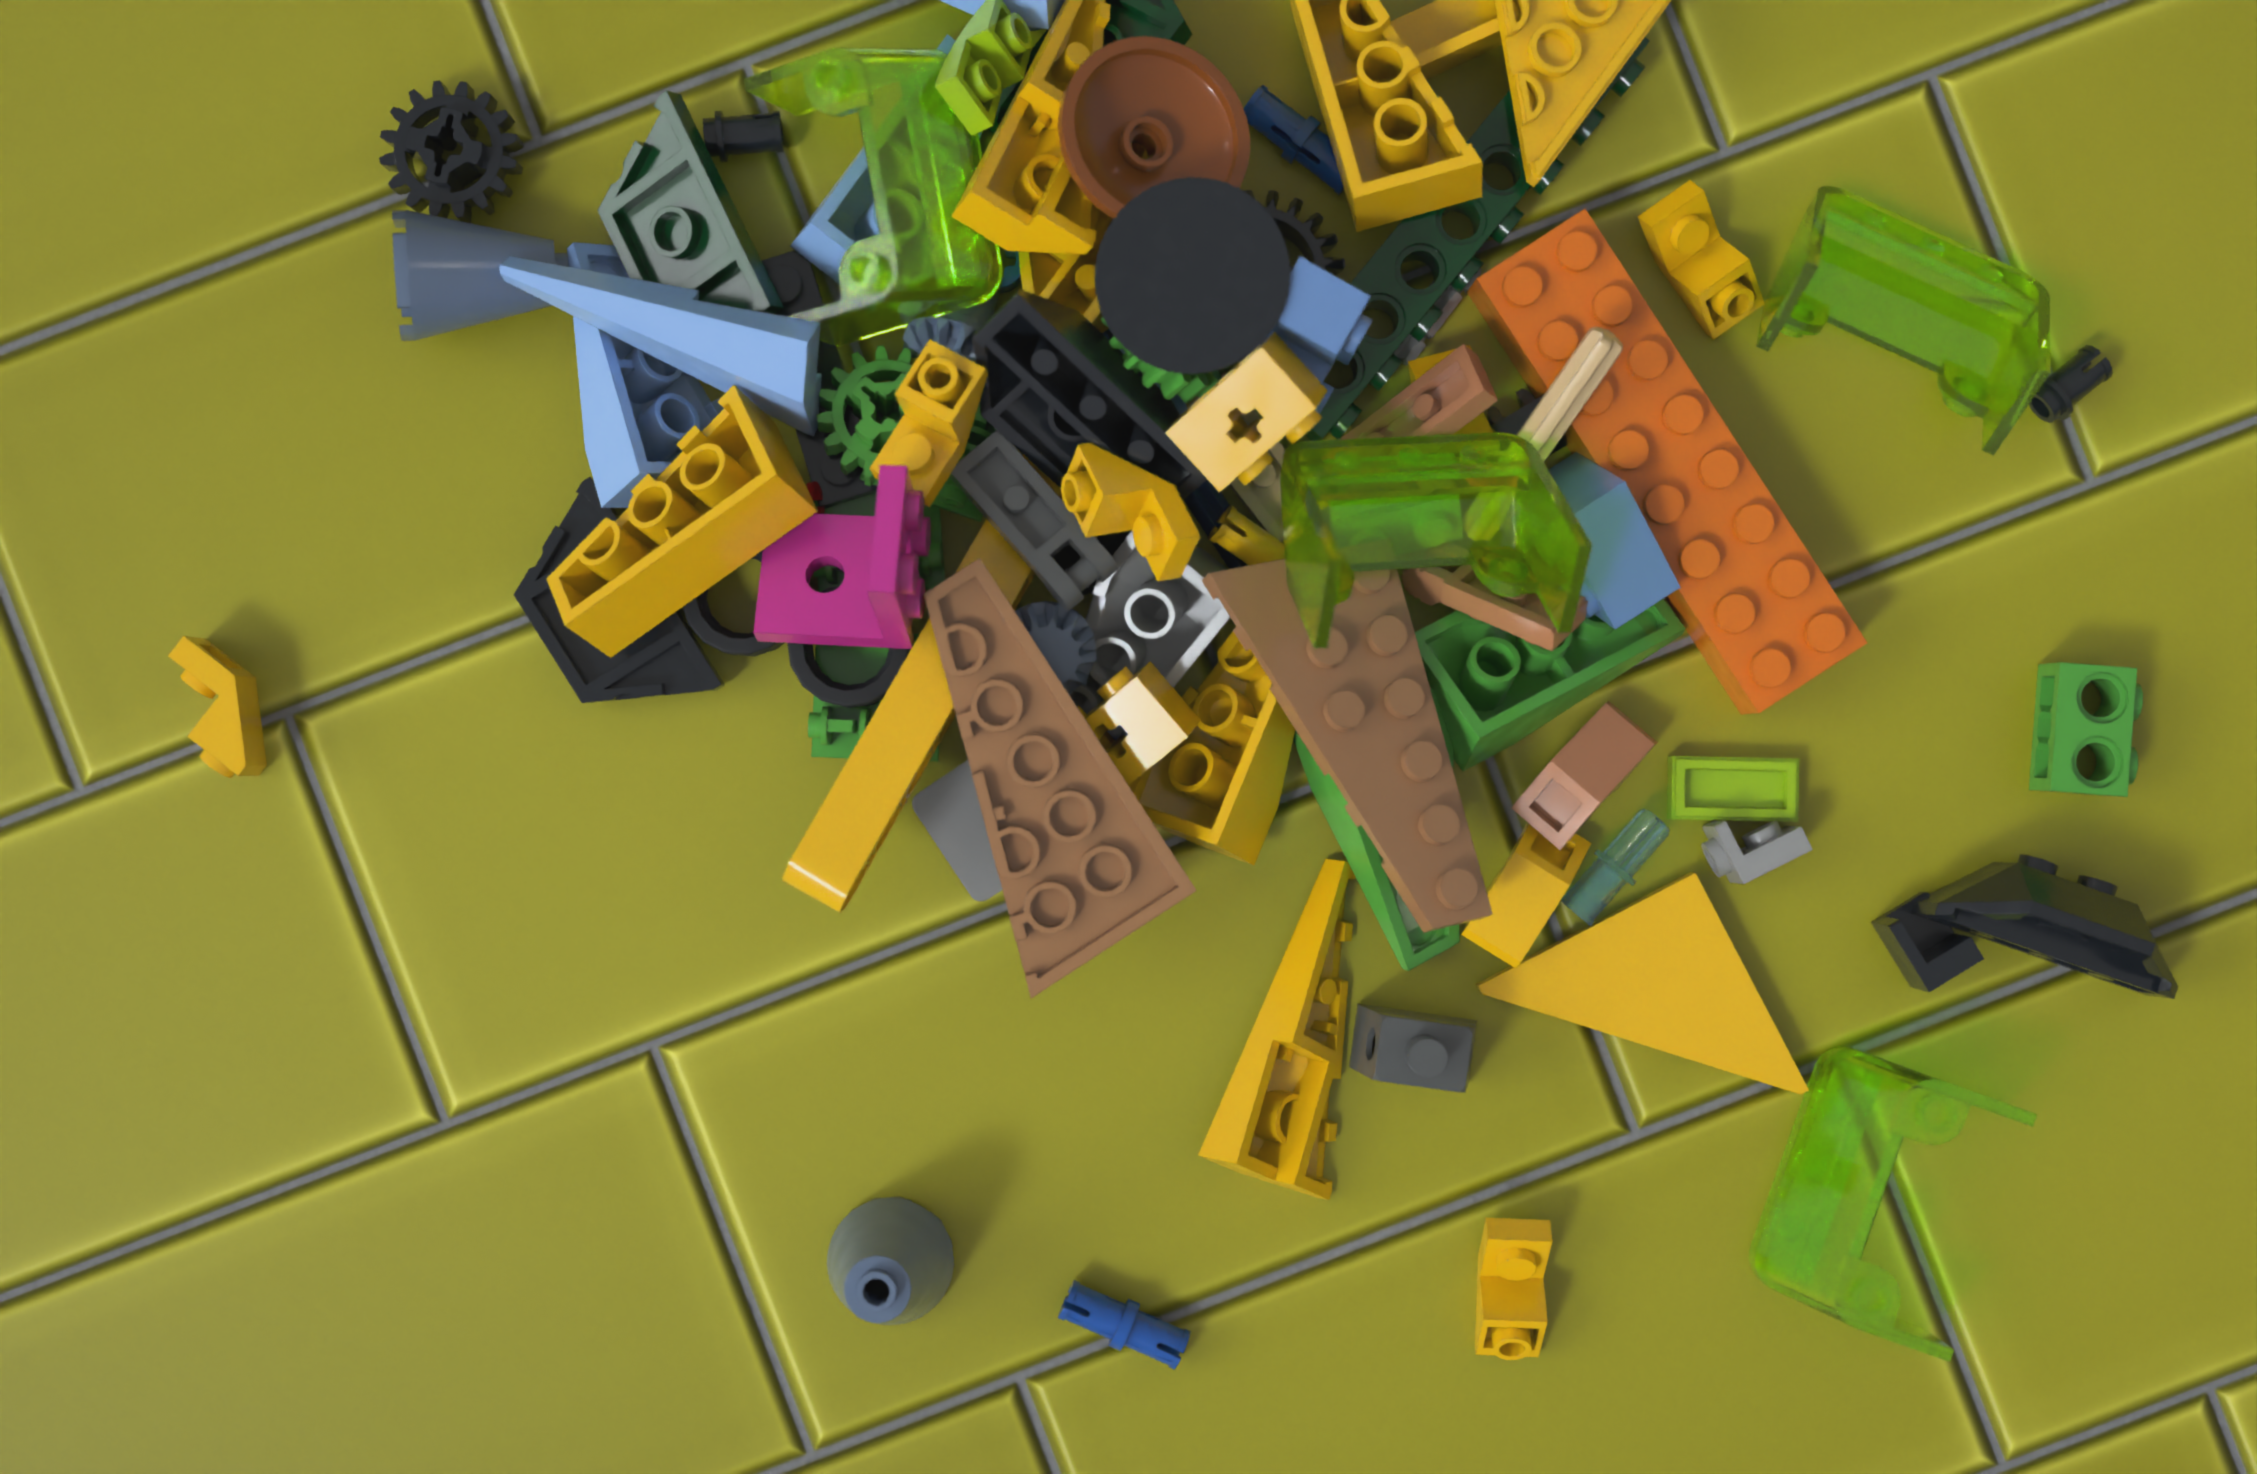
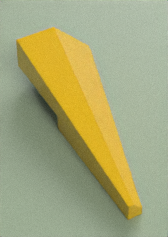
M1064 0L951 216L1007 251L1086 255L1096 241L1097 231L1092 229L1093 203L1079 189L1064 161L1059 143L1058 114L1064 91L1074 73L1089 56L1103 47L1104 28L1110 20L1111 5L1107 4L1106 0Z
M1325 859L1198 1154L1200 1157L1237 1173L1326 1200H1330L1333 1181L1323 1177L1326 1142L1336 1141L1337 1123L1328 1119L1329 1096L1333 1079H1341L1348 981L1339 978L1342 942L1352 941L1353 923L1343 920L1345 893L1348 880L1356 879L1348 862Z

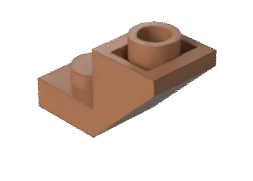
M1608 701L1547 764L1511 808L1555 847L1561 850L1604 800L1621 786L1658 742Z

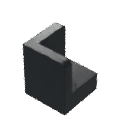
M1920 892L1875 919L1871 924L1909 986L1931 992L1982 961L1984 957L1970 936L1955 934L1949 926L1911 914L1915 901L1930 894Z

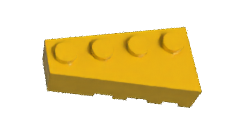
M1290 0L1291 11L1356 232L1481 198L1482 160L1471 143L1467 144L1454 124V116L1442 97L1436 96L1421 72V64L1409 45L1405 46L1390 22V16L1380 0Z
M735 385L717 401L724 409L703 431L694 425L676 444L682 452L656 479L648 473L630 491L633 496L628 508L616 521L604 518L546 578L564 625L610 658L818 511L776 423Z

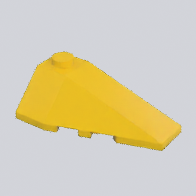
M1232 631L1217 651L1218 663L1197 690L1190 686L1182 696L1183 700L1201 719L1185 740L1128 786L1155 827L1204 848L1255 865L1279 807L1295 728L1269 689L1272 682L1251 649L1245 651L1239 639Z

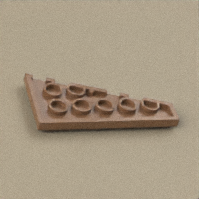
M1389 539L1208 573L1201 581L1213 600L1219 598L1236 625L1233 632L1245 651L1251 649L1272 682L1269 689L1324 776L1328 773L1330 774L1348 804L1344 807L1357 827L1362 825L1383 858L1382 868L1423 933L1480 920L1493 915Z
M979 558L926 592L924 597L1023 965L1030 997L1033 998L1197 890L990 572Z

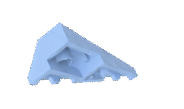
M508 256L500 264V274L505 282L724 393L735 385L764 413L811 436L815 435L818 428L817 415H819V394L822 374L817 373L821 323L699 301V290L511 256Z

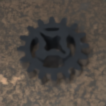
M440 80L433 81V97L425 99L413 89L409 92V96L414 107L408 113L396 107L391 109L390 113L400 125L397 131H381L380 138L394 147V152L380 157V164L388 171L399 172L393 176L388 184L399 195L409 193L406 205L414 211L421 213L429 205L430 215L447 218L450 210H453L460 221L471 223L472 207L478 205L488 215L495 213L490 199L494 193L497 192L508 198L512 196L513 191L504 182L507 174H522L523 167L510 157V153L524 148L523 141L516 134L505 133L514 125L515 120L506 110L495 112L498 101L490 93L485 91L475 100L474 89L467 82L460 81L454 95H451L448 88ZM439 117L438 119H436L435 121H433L432 123H430L429 125H427L430 121H432L433 119ZM476 118L486 126L491 138L492 147L485 146L476 139L479 128L475 124ZM457 143L463 147L461 155H450L447 162L442 159L444 150H455ZM413 158L419 159L426 164L425 179L429 181L428 187L424 186L418 178ZM481 177L475 184L465 189L466 185Z

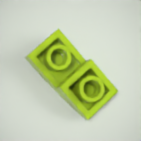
M986 0L976 11L949 51L935 83V88L971 136L993 126L1002 90L1024 79L1033 46L1032 36L1026 22L1019 14L1011 13L1003 0Z

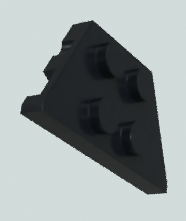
M589 477L582 481L576 491L579 494L559 527L555 525L543 545L542 556L537 564L528 570L514 593L516 600L581 703L714 691L725 686L679 611H676L611 658L564 625L546 578L604 518L613 521L619 518L614 508H601L593 478Z

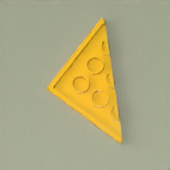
M1494 0L1527 183L1535 187L1672 0Z
M1695 872L1687 873L1524 958L1516 969L1509 966L1476 984L1479 992L1489 997L1800 1095L1809 1091Z

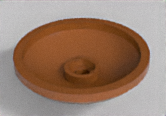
M1140 36L1129 37L1107 44L1089 56L1070 79L1060 103L1058 135L1066 166L1084 195L1098 209L1113 219L1137 195L1166 181L1199 177L1215 179L1240 188L1245 178L1250 157V132L1242 103L1230 82L1214 64L1198 52L1178 42L1158 37ZM1132 143L1142 145L1147 151L1148 159L1137 156L1132 149Z

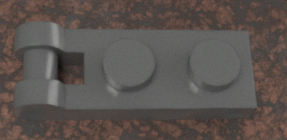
M998 430L961 459L949 477L1037 575L1050 594L1065 610L1070 611L1083 600L1084 596L1081 592L1097 578L1104 582L1119 569L1112 556L1094 536L1085 537L1074 513L1067 510L1060 497ZM1070 544L1081 559L1064 572L1053 558Z

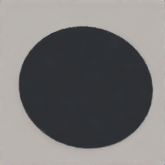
M1199 177L1180 178L1160 183L1145 190L1128 202L1106 230L1099 247L1095 265V289L1099 308L1106 324L1116 339L1129 352L1145 363L1159 369L1183 374H1197L1219 370L1240 361L1252 353L1264 342L1279 321L1288 297L1290 285V264L1286 244L1276 222L1268 211L1248 193L1233 185L1215 179Z

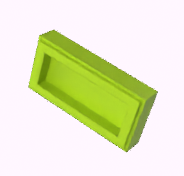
M1668 756L1667 819L1798 822L1799 758Z

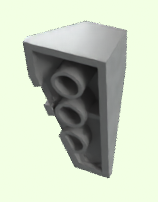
M1131 531L1112 556L1119 569L1104 582L1097 578L1092 592L1094 596L1085 620L1094 634L1097 662L1093 663L1088 675L1087 685L1079 686L1069 694L1076 706H1080L1088 714L1103 701L1097 690L1125 666L1134 675L1150 661L1174 688L1230 619L1219 598L1213 600L1201 581L1208 573L1227 570L1224 565L1204 549L1196 546L1181 578L1157 581L1146 557L1141 556L1134 543L1133 531ZM1121 725L1107 731L1114 740L1128 734Z

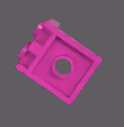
M880 465L875 516L815 513L763 550L753 632L758 642L912 649L914 643L912 632L913 618H922L925 606V581L923 578H920L918 561L919 556L928 557L931 522L930 517H924L923 491H914L907 466ZM834 566L845 573L842 584L834 591L820 593L809 586L814 572L822 567Z

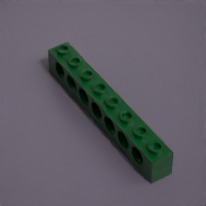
M1644 37L1570 138L1579 146L1586 141L1604 119L1605 115L1597 107L1607 94L1612 90L1622 97L1646 66L1637 58L1650 42L1646 37ZM1510 90L1466 143H1471L1482 160L1483 167L1490 163H1498L1507 167L1513 176V187L1506 190L1494 189L1486 183L1482 173L1481 198L1403 219L1353 279L1350 285L1371 296L1363 312L1370 309H1379L1387 313L1393 322V333L1382 339L1373 338L1365 334L1349 362L1353 371V382L1344 388H1335L1320 413L1322 418L1305 434L1316 445H1319L1328 433L1337 440L1344 435L1363 411L1354 404L1360 394L1369 384L1380 391L1403 363L1394 353L1409 334L1418 342L1423 339L1444 313L1434 305L1449 286L1458 293L1465 288L1467 283L1484 264L1475 255L1486 241L1491 237L1501 244L1524 216V213L1516 205L1528 190L1532 188L1541 195L1565 166L1564 163L1556 158L1535 187L1526 182ZM1449 212L1463 213L1472 222L1473 236L1461 240L1450 237L1443 229L1442 216ZM1412 260L1425 263L1432 271L1434 284L1425 289L1410 287L1402 278L1401 265Z

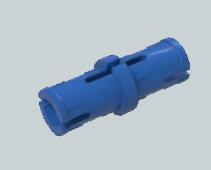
M1264 84L1260 86L1243 108L1248 124L1282 149L1281 157L1285 161L1293 164L1296 160L1333 188L1336 194L1340 195L1344 191L1329 137L1319 129L1321 122L1312 115L1305 119L1271 93Z
M1073 1280L1068 1290L1069 1295L1065 1297L1058 1315L1059 1319L1067 1320L1110 1339L1108 1346L1121 1351L1123 1346H1126L1167 1364L1169 1368L1176 1369L1181 1360L1179 1354L1180 1352L1184 1353L1191 1331L1185 1328L1181 1329L1140 1311V1303L1128 1298L1124 1304L1081 1285L1079 1281Z

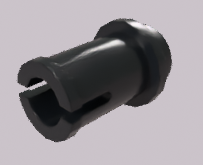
M715 111V118H703L704 143L710 156H719L720 162H728V155L784 152L780 111L724 117L722 111Z
M2083 346L2075 356L2050 376H2039L2032 381V390L2026 395L2029 407L2041 420L2047 423H2052L2056 419L2065 420L2069 418L2073 413V405L2102 382L2112 377L2113 370L2109 360L2105 357L2088 372H2083L2092 364L2091 361L2101 353L2093 346Z

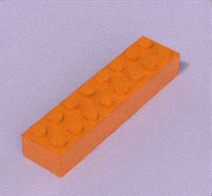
M1586 209L1578 212L1476 278L1467 294L1536 399L1546 393L1590 328L1594 326L1602 329L1606 328L1614 333L1615 337L1623 343V351L1565 432L1567 448L1571 454L1578 452L1626 482L1681 587L1665 597V599L1686 628L1689 636L1741 715L1758 714L1867 644L1862 633Z

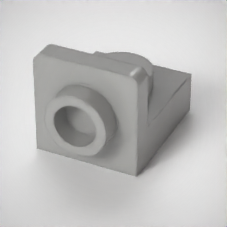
M1713 820L1702 826L1708 841L1701 844L1705 858L1713 872L1719 878L1726 875L1730 883L1745 884L1813 850L1801 826H1785L1780 828L1777 821L1769 822L1743 835L1742 839L1746 846L1741 849L1726 821Z

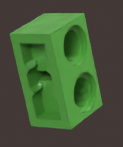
M2066 662L2038 664L2029 790L2128 797V787L2134 782L2138 771V754L2136 749L2132 747L2133 721L2139 718L2143 705L2142 687L2139 683H2136L2137 668ZM2089 682L2098 688L2101 695L2100 706L2093 715L2084 709L2081 701L2082 691ZM2084 746H2088L2096 757L2095 770L2087 779L2079 773L2076 764L2078 753Z

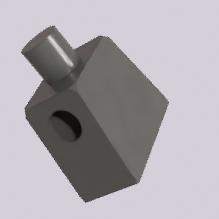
M1357 1004L1349 1067L1372 1080L1465 1092L1469 1084L1477 1020ZM1375 1035V1049L1372 1056V1044Z

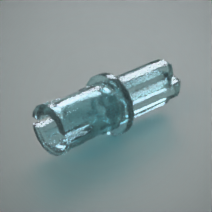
M1646 809L1640 810L1604 852L1598 848L1596 849L1594 854L1598 858L1563 896L1561 901L1583 921L1592 926L1595 922L1594 920L1627 883L1632 887L1636 883L1632 878L1633 875L1669 836L1670 830L1667 825L1651 811Z

